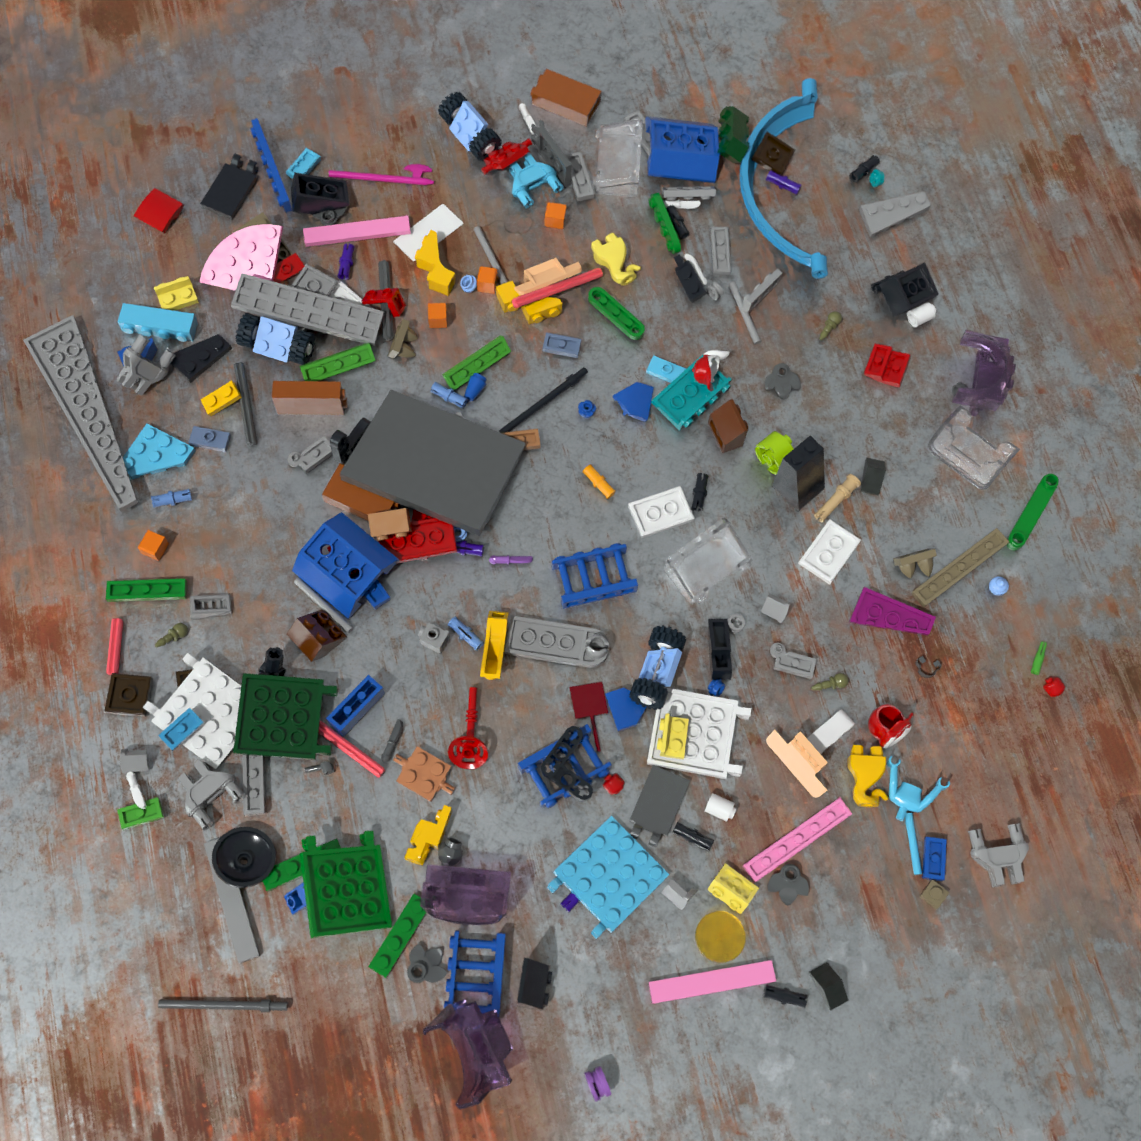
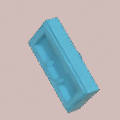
M306 148L288 168L286 175L293 179L294 172L309 174L320 162L321 156Z
M653 355L646 373L671 383L686 368Z

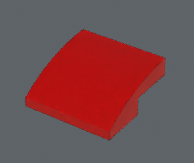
M154 188L142 201L134 217L166 233L173 218L177 220L185 204Z
M874 344L864 375L881 383L900 388L911 359L910 354L893 351L891 346Z

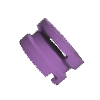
M601 1066L596 1067L595 1071L584 1073L595 1102L601 1100L603 1096L608 1097L612 1095Z

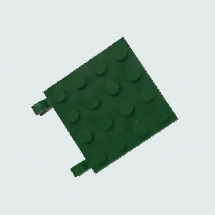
M243 673L233 754L316 760V754L331 756V746L317 744L323 695L337 697V686H325L324 679Z

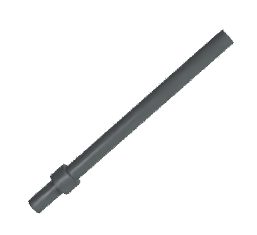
M159 999L158 1008L260 1010L261 1013H270V1011H287L288 1002H271V999H262L261 1001Z

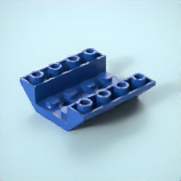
M646 116V132L650 133L651 148L647 161L648 176L715 183L719 162V153H717L719 149L718 127L710 123ZM664 136H669L672 140H666ZM697 140H702L705 144H700Z
M341 512L324 522L299 551L292 571L344 616L350 619L362 605L358 602L382 572L388 574L399 559ZM326 545H330L331 552L327 555H323V547ZM359 569V577L352 579L350 576L352 570Z

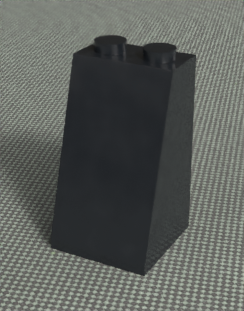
M811 435L782 459L772 485L798 512L825 489L824 448Z

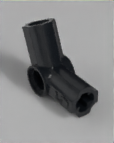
M270 647L266 651L265 661L259 669L260 675L284 676L286 669L282 667L284 656L281 648Z

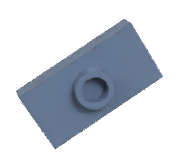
M546 332L542 352L578 358L581 339Z
M193 426L188 443L194 447L226 452L231 435L229 432Z

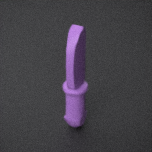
M493 555L489 558L491 564L509 565V563H530L533 561L532 556L509 557V555Z

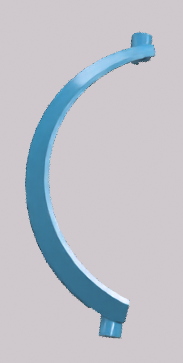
M807 78L802 81V96H793L783 101L768 112L754 128L748 139L749 148L741 161L740 186L747 211L761 233L784 254L799 263L811 267L812 277L820 279L828 275L827 257L820 255V252L812 255L806 253L781 237L764 219L757 208L753 192V180L757 163L751 160L765 133L769 132L777 137L786 129L814 118L815 102L818 98L817 81L813 78Z

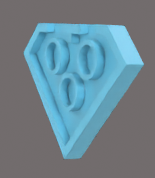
M146 424L123 456L129 477L136 479L140 478L141 475L156 474L167 471L168 468L186 466L196 450L194 447Z

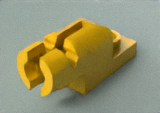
M444 805L442 810H438L435 818L437 824L422 819L417 823L410 840L412 846H416V848L407 849L404 857L406 861L423 865L431 851L429 848L439 849L452 814V807Z

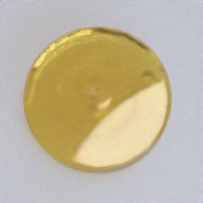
M711 912L704 916L696 927V947L701 955L711 962H730L744 948L746 940L744 927L734 915L728 912Z

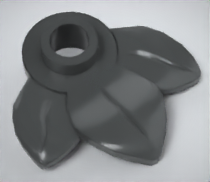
M346 207L314 213L312 216L319 219L323 226L335 225L337 218L344 215Z
M779 363L774 366L772 373L766 377L765 389L771 390L775 388L777 394L782 399H785L789 395L791 388L795 390L801 388V382L798 375L790 371L788 365ZM779 369H783L785 374L781 375Z
M786 864L781 868L780 873H776L770 878L768 892H779L781 901L786 906H789L795 901L798 894L808 896L809 884L801 876L800 870L796 865ZM787 871L793 873V878L787 877Z
M420 944L416 945L409 954L411 964L407 969L408 978L414 983H421L423 981L435 983L443 979L447 971L439 966L442 959V950L434 948L425 952ZM415 969H421L422 974L420 976H415Z

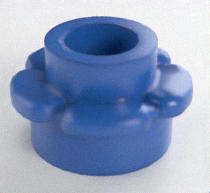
M590 400L580 402L578 405V412L582 417L589 418L596 411L595 404H592Z
M714 679L710 682L708 686L710 696L719 697L724 691L726 685L722 683L721 679Z

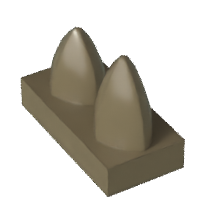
M403 319L397 326L387 355L388 357L394 359L396 356L406 358L416 356L413 349L403 342V340L415 341L418 339L414 330L409 327L410 321Z
M927 548L893 558L894 565L899 566L902 573L909 578H912L915 572V562H917L921 571L930 577L933 570V557L937 556L935 549Z

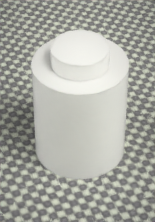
M926 302L908 311L907 318L909 323L913 327H918L934 319L936 308L933 304Z
M712 793L704 812L727 822L728 818L733 819L737 808L733 807L734 802Z

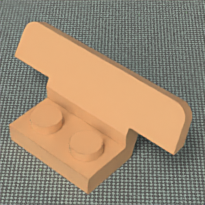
M557 258L551 259L524 270V283L514 287V290L519 295L530 293L582 272V267L579 262L563 268Z
M774 730L767 737V744L806 790L815 798L828 791L815 776L828 762L800 731L787 744L777 731Z

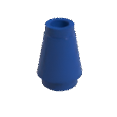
M478 373L470 376L464 397L473 402L486 386L487 379Z

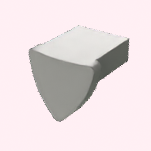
M769 594L761 612L782 623L792 610L793 604Z
M121 749L120 767L122 773L148 771L147 750L128 751V749Z
M672 879L661 893L681 910L695 895L697 890L693 887L687 892Z

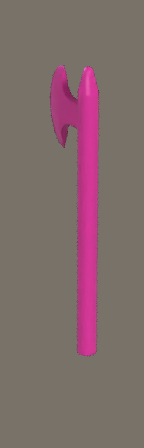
M411 164L404 167V170L413 173L412 177L329 170V177L416 185L434 184V181L421 178L423 173L432 172L430 167L422 164Z

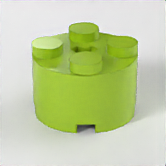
M774 431L756 445L755 453L762 465L766 463L769 466L767 470L772 474H777L782 459L793 450L792 440L788 435L785 434L783 436Z

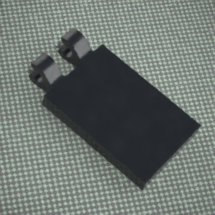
M235 153L231 164L225 163L201 201V207L233 220L257 181L255 175L259 169L256 167L257 162L249 160L246 171L239 168L243 165V161L240 160L242 156Z

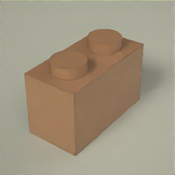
M407 508L368 514L371 537L377 538V541L387 540L390 535H396V538L408 536L407 533L412 532L409 509Z

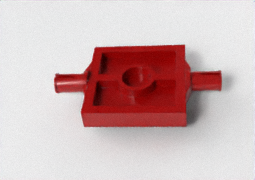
M527 139L522 143L506 142L498 151L495 150L489 153L488 157L484 159L486 166L481 168L483 174L486 175L495 169L503 170L529 153L528 147L532 145L531 140Z

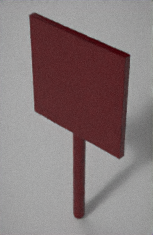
M596 682L569 687L575 719L590 717L597 752H600L601 748L594 716L609 713L603 683Z

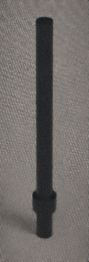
M583 367L574 375H569L566 381L501 428L499 432H510L567 388L576 385L578 380L588 373L587 369Z

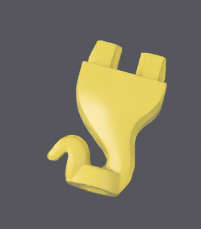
M614 233L606 236L605 241L607 243L602 245L600 240L593 241L591 248L594 253V260L609 269L611 277L615 282L624 286L636 279L637 275L634 270H641V267L638 265L630 264L627 266L626 272H621L627 251L621 237L618 238Z

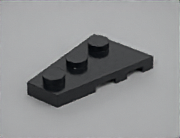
M217 334L174 352L176 357L171 362V365L191 383L228 353L232 347L222 336Z

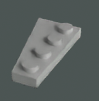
M920 192L861 205L859 211L868 234L872 238L877 233L884 232L895 224H901L904 220L929 210L931 204L926 192Z

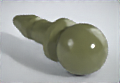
M833 311L828 315V320L825 321L826 326L820 334V340L825 339L830 331L836 329V325L841 323L842 316L839 312Z
M183 623L175 624L172 629L168 630L167 635L157 641L155 647H161L172 640L176 642L178 638H184L188 634L187 626Z
M838 673L834 677L830 676L827 681L815 684L811 689L819 691L830 687L833 690L836 687L842 689L848 685L849 679L846 674Z

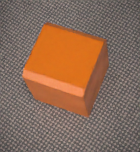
M547 203L544 226L563 229L566 218V205Z
M483 266L479 268L477 292L495 294L498 280L496 268Z
M428 303L429 328H447L446 303Z
M147 530L138 549L141 554L159 561L169 543L164 536Z

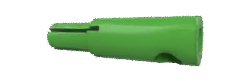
M1043 641L1040 643L1032 665L1031 673L1034 675L1040 674L1045 657L1044 653L1047 643Z

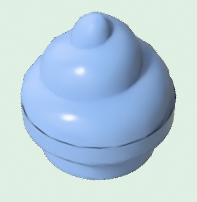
M998 576L990 581L989 589L994 595L1000 596L1008 591L1009 584L1005 578Z

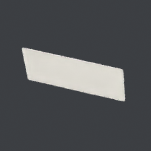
M442 204L411 227V234L401 235L393 242L412 261H415L416 251L421 249L423 238L425 235L428 236L430 230L437 233V241L439 243L459 228L463 222Z

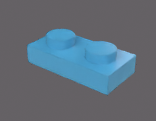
M189 707L158 736L174 751L204 722Z

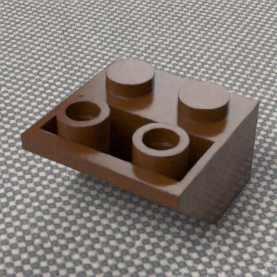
M733 399L727 401L709 416L708 424L722 453L743 446L749 427L746 420H743L741 417L739 405L735 404Z
M323 610L297 618L287 632L289 638L311 662L325 657L347 638L341 628Z

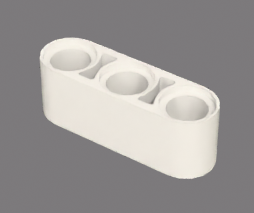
M841 709L807 739L822 754L850 730L855 723Z

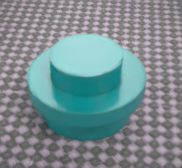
M875 169L870 174L869 181L873 187L883 184L884 173L879 169Z

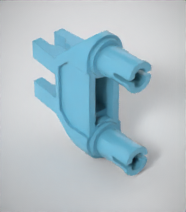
M530 153L523 156L525 168L522 169L516 161L509 165L511 167L509 172L514 178L512 195L519 198L525 208H529V206L531 207L534 204V200L527 193L544 183H548L554 193H558V190L560 192L564 188L563 184L556 177L557 172L555 169L547 164L536 162Z

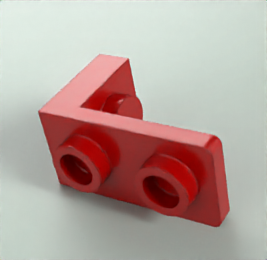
M398 288L369 290L361 301L363 305L387 302L393 317L400 316L406 307Z

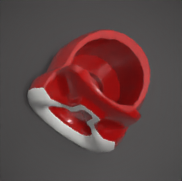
M889 704L881 705L872 711L868 719V729L879 741L881 747L884 749L890 748L911 731L912 725L910 720L913 712L905 718L895 706Z

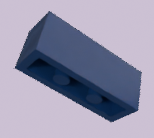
M367 675L326 718L328 723L344 737L385 694L383 687L370 675Z

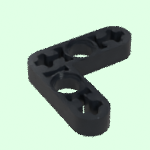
M362 418L349 436L340 430H336L330 439V447L335 461L343 465L346 464L371 423L370 420Z
M571 726L566 729L543 761L541 772L544 777L581 802H586L592 797V786L564 766L583 738L582 730L579 727ZM574 732H577L578 739L574 738L571 741L570 745L573 746V748H571L567 744V742L570 739L569 733L573 734ZM559 747L567 749L568 754L565 757H559L556 754V750ZM552 756L556 759V761L562 762L561 764L556 762V764L554 765L555 772H546V765L550 766L554 761V759L551 758ZM564 775L572 777L573 782L570 785H564L561 782V778ZM576 781L580 782L577 785L579 788H587L589 795L584 794L580 796V790L576 787L574 791L571 790L575 786Z

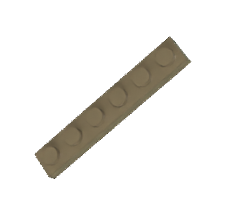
M996 528L916 588L911 594L923 608L1004 548L1009 543L1008 539Z

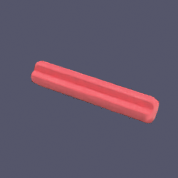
M113 618L111 621L106 669L108 675H112V673L118 674L123 631V620L120 618Z

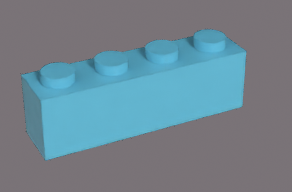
M123 303L118 318V324L125 333H138L148 337L151 335L159 336L163 339L172 338L182 342H193L198 325L194 313Z

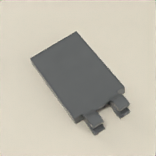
M539 120L540 127H535L534 124H531L532 132L538 137L536 138L534 135H531V141L538 147V152L545 162L557 172L556 177L566 188L571 185L572 164L545 129L544 122Z
M653 765L629 820L635 823L630 835L637 839L641 828L652 832L653 834L648 845L656 848L660 836L667 837L690 780Z

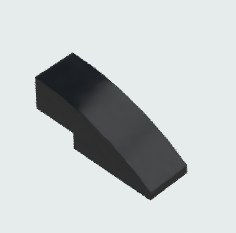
M708 619L711 680H731L732 663L728 619Z

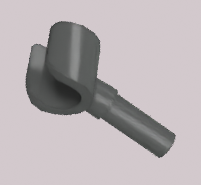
M324 761L320 765L305 768V773L322 770L324 775H329L334 772V767L330 762Z

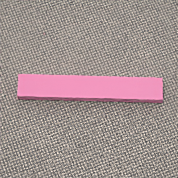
M408 216L303 229L306 247L411 234Z
M838 798L745 863L743 868L753 882H757L851 816L852 812L843 800Z
M772 960L652 981L648 982L652 1004L773 983L776 982Z

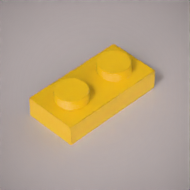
M231 380L202 398L201 402L207 414L213 416L242 397L235 383Z

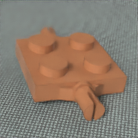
M418 746L408 759L400 756L398 753L395 755L393 761L403 766L396 782L432 802L436 793L441 789L450 795L455 791L456 787L446 783L447 775L452 768L449 764Z

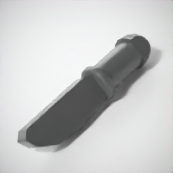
M400 719L396 721L384 753L381 755L383 762H388L391 759L393 749L397 745L396 742L403 728V722Z

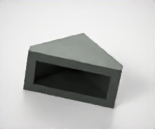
M866 457L860 492L879 495L886 472L885 461Z
M827 962L808 972L829 1011L849 1001L842 979Z

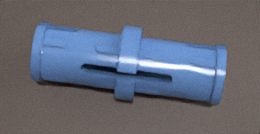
M434 382L430 392L440 396L445 402H451L461 409L466 406L468 398L454 392V389H448L437 382Z
M190 489L177 492L168 491L167 494L151 496V500L153 501V508L192 501Z
M456 616L449 621L448 626L459 635L462 641L465 640L471 645L475 651H478L483 646L484 641L472 632L473 629L471 627H467ZM460 628H462L470 637H472V639L465 635L460 630Z

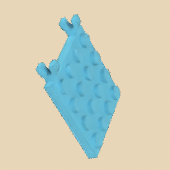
M611 816L554 870L553 873L556 878L548 884L547 888L553 894L564 884L601 922L591 932L592 936L597 939L606 929L612 933L670 874Z

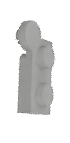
M323 436L303 450L302 454L298 452L290 453L287 461L290 466H301L308 473L333 455L330 442Z
M774 643L771 646L770 654L776 658L774 670L812 679L816 664L815 658L792 652L787 653L785 652L784 645L781 643Z

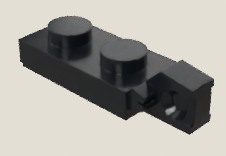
M680 254L675 256L674 260L678 265L675 268L676 274L690 301L693 303L708 293L689 260L685 262Z

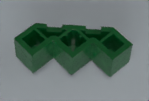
M728 106L721 111L720 119L718 120V123L721 124L718 135L721 142L719 143L717 153L732 163H741L749 148V142L746 141L749 137V127L746 126L749 122V117L736 107Z

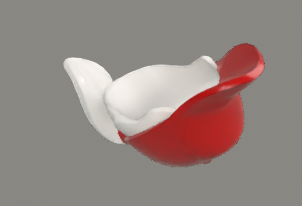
M720 350L707 351L702 358L696 361L692 369L695 380L700 384L707 385L709 391H713L712 383H714V376L719 368V361L725 359L730 352Z

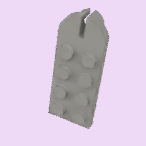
M511 615L505 654L593 668L601 665L607 658L609 642L606 635L598 629ZM591 647H593V648H599V649H602V650H600V651L593 650Z

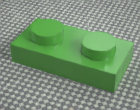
M156 797L145 801L146 809H141L136 804L117 809L121 829L127 830L163 819L164 815L160 799Z

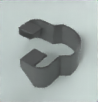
M922 656L918 658L915 662L918 668V673L924 678L933 677L936 674V672L941 668V664L937 660L933 664L935 667L938 666L939 669H937L933 673V675L929 676L921 672V666L918 663V660H920L921 663L926 662L924 657Z

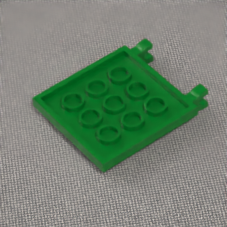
M373 830L365 831L364 834L359 835L360 842L363 845L359 847L316 850L315 835L307 836L306 839L301 840L305 852L300 853L311 939L392 928L380 845H374Z

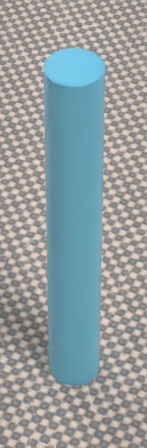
M906 813L905 822L914 875H921L922 869L913 814Z

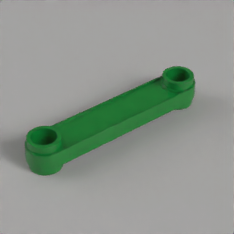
M1055 474L1045 475L1037 485L1007 537L1009 541L1007 547L1010 550L1016 551L1021 549L1027 541L1058 486L1059 479Z

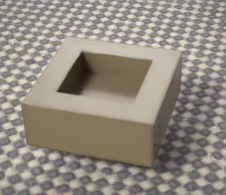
M932 879L919 897L937 910L950 892Z

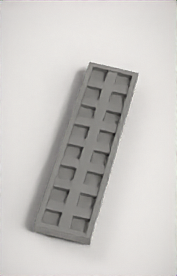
M241 273L231 303V308L364 344L370 343L372 346H375L384 311Z

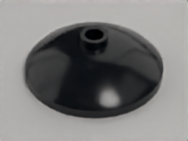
M238 827L229 830L218 839L212 852V865L216 875L224 883L237 888H248L263 882L272 872L276 860V851L271 839L264 832L252 827ZM247 860L248 863L243 865L240 861Z

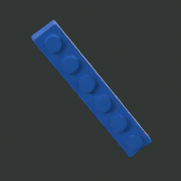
M258 118L251 120L253 127L250 130L253 138L258 140L255 142L258 152L262 151L263 155H260L263 165L268 166L266 169L268 178L273 179L271 183L274 193L278 192V204L280 207H284L285 213L292 211L290 200Z

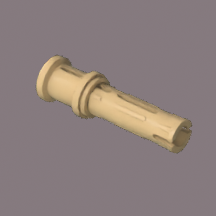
M848 474L846 480L836 487V492L814 514V517L816 519L820 517L819 522L823 523L844 499L850 498L855 488L861 486L859 479L852 474Z

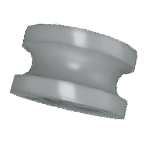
M713 282L711 286L706 288L708 295L713 300H717L719 296L721 297L724 294L722 287L717 282Z
M739 614L731 615L728 619L729 631L732 633L741 632L745 626V619ZM734 620H738V624L740 625H738V627L735 628L734 624L731 623V621L734 622Z

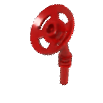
M469 687L468 710H466V713H468L466 717L468 719L465 720L467 722L466 736L454 739L448 748V756L451 762L463 769L479 768L488 758L487 746L480 739L474 737L475 723L477 722L475 718L478 717L476 715L478 713L476 710V687ZM455 745L457 746V755L454 754L453 750ZM480 746H481L482 749H483V755H482V757L480 756V752H481ZM463 758H467V759L474 758V759H475V762H465V761H462V759H463Z

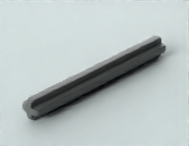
M386 260L379 261L380 290L390 288L389 263ZM387 302L381 303V311H384L382 334L383 339L389 341L393 340L392 312L388 308Z
M239 362L234 364L237 388L242 397L239 400L246 442L248 446L257 444V437L244 363Z

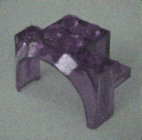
M965 330L961 337L960 345L978 349L976 353L972 389L958 388V391L952 398V403L970 406V416L976 417L978 412L983 409L996 411L999 405L1003 404L1008 391L1012 390L1014 385L1012 375L1015 372L1016 364H1013L1014 356L1010 355L1009 339Z
M427 864L420 906L430 917L445 922L464 925H489L497 923L503 918H507L511 872Z
M464 999L447 1005L423 1028L424 1035L429 1031L441 1028L442 1031L444 1030L450 1036L456 1046L463 1069V1089L455 1104L460 1110L480 1104L491 1090L508 1086L512 1082L503 1060L513 1050V1047L496 1009L481 1014L476 1001L467 1004Z

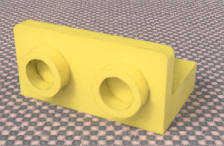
M189 276L180 277L174 281L162 283L154 287L162 309L175 311L199 303Z
M669 713L665 714L664 719H660L659 730H662L663 733L662 738H658L657 750H660L661 757L684 760L689 719L671 717Z
M725 863L707 890L716 898L726 903L732 910L742 914L759 888Z

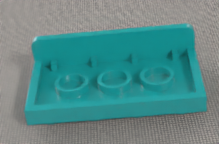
M695 361L662 390L651 403L678 430H681L683 427H689L696 415H702L709 403L711 405L714 404L721 392L724 394L730 389L732 378H726L718 370L714 376V383H712L714 390L709 391L707 385L698 383L694 378L692 369L696 363Z

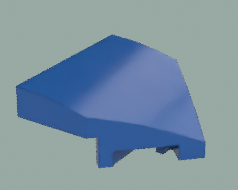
M636 382L612 397L615 401H618L624 416L628 414L630 417L645 422L648 420L654 387Z
M626 688L605 693L618 732L640 724V720L647 708L646 706L645 708L642 707L641 704L637 705L636 701L633 702L632 698L629 697L630 690Z

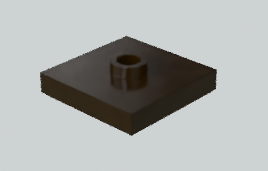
M766 132L751 160L768 171L772 170L782 175L795 149L769 132Z
M112 673L104 712L107 714L146 717L147 710L143 706L149 701L153 678L150 676Z

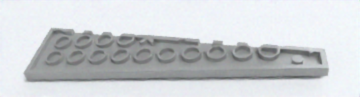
M74 315L24 339V343L119 510L122 512L137 504L138 500Z

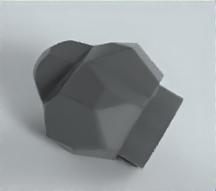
M448 837L446 842H442L438 849L439 860L444 869L457 864L463 854L461 849L462 842Z

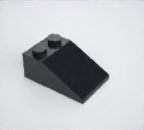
M294 172L291 185L293 212L314 214L349 206L347 181Z
M925 262L879 284L893 316L906 312L939 295Z
M524 958L517 1007L542 1011L543 1006L548 1005L549 993H545L546 984L551 985L552 971H548L549 965Z

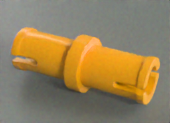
M591 464L583 470L582 473L590 479L593 487L598 488L607 499L615 494L616 490L608 484L604 475L601 476Z

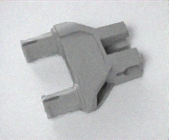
M139 334L132 346L124 351V367L116 380L122 383L124 387L132 388L137 394L142 396L151 384L165 378L168 374V367L176 355L166 349L158 362L154 363L148 360L141 353L150 340Z
M199 759L193 764L202 775L198 781L195 782L186 773H183L178 779L187 790L185 800L186 814L191 818H195L202 830L205 831L210 828L208 824L210 826L214 824L213 820L204 811L207 805L225 790L235 803L241 801L239 797L245 798L246 794L237 785L235 775L212 771L206 762H202Z
M1020 823L1007 826L1012 844L1007 846L987 848L984 845L981 829L968 831L973 848L970 852L971 857L988 871L992 888L1005 884L1002 869L1006 868L1011 885L1024 882L1021 863L1029 850V844L1027 841H1024Z

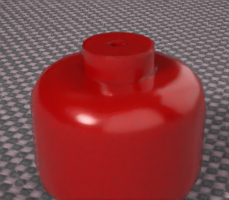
M1050 676L1045 679L1046 683L1043 685V688L1051 697H1057L1064 692L1065 685L1059 677Z
M609 773L604 777L603 788L610 795L617 794L624 788L625 782L618 773H613L612 775Z

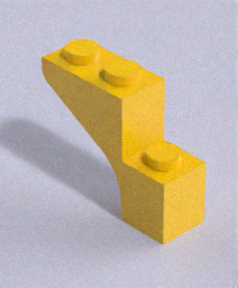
M430 230L428 236L425 235L423 238L421 249L416 251L417 267L429 272L427 275L429 289L449 296L456 283L455 272L446 269L441 264L437 233Z
M513 281L496 286V296L504 313L513 312L518 309L513 307L512 299L521 295L514 290L516 286ZM546 297L521 306V309L528 324L539 323L543 319L556 317L562 313V302L559 298Z
M489 611L480 677H485L489 680L500 679L504 661L509 612Z

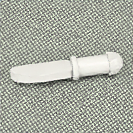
M521 103L519 110L531 134L534 135L531 130V124L535 125L531 114H529L527 106Z
M663 201L666 208L674 205L677 209H692L701 204L700 201Z
M685 254V259L689 260L693 265L703 286H706L707 279L704 277L696 259L692 255Z
M128 772L126 779L129 782L133 800L138 807L146 809L147 806L140 785H138L136 774Z

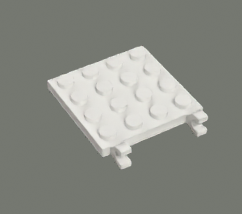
M187 653L182 660L193 668L191 673L161 709H158L149 701H147L143 708L155 716L151 722L164 731L190 707L204 724L181 744L217 770L234 749L241 685L205 658L198 662Z
M667 688L668 695L664 706L660 710L657 708L655 713L647 765L726 779L727 774L740 777L743 766L729 764L735 719L738 716L741 719L749 720L751 708L738 707L737 700ZM666 713H669L671 717L689 719L684 760L661 757L660 750H657L658 738H662L663 733L662 730H659L660 719H664Z

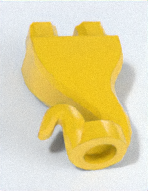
M853 745L850 756L847 758L848 769L855 779L853 799L857 806L878 807L879 797L885 801L888 800L886 793L881 789H874L871 795L868 796L865 794V791L874 785L885 772L886 757H883L882 747L871 746L870 756L863 755L862 745Z

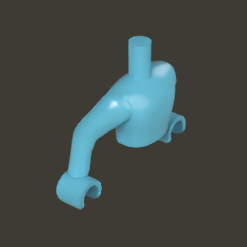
M892 756L887 760V766L891 768L889 799L900 807L896 815V819L899 821L904 820L907 810L917 813L923 811L941 791L946 790L950 786V781L946 783V786H942L940 783L942 777L939 778L934 789L921 801L922 790L920 788L902 782L901 786L897 789L898 766L901 760L899 759L897 764L891 762Z

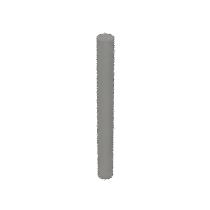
M480 226L475 227L473 230L492 267L497 269L500 283H507L508 281Z
M735 281L729 283V287L754 344L757 345L761 343V340L749 313L746 314L742 311L744 302Z
M300 577L295 579L294 583L346 632L350 633L354 629Z

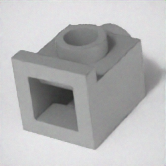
M428 623L426 627L422 626L418 633L420 644L439 654L442 653L450 638L449 631L443 630L431 623ZM430 633H433V634L436 635V636L433 637V638L429 637Z

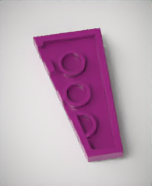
M863 587L849 623L928 636L936 617Z

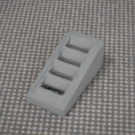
M230 594L190 596L191 619L231 614ZM220 601H224L225 609H221ZM212 602H216V609H213ZM204 603H208V609L204 608ZM197 604H200V610H196Z

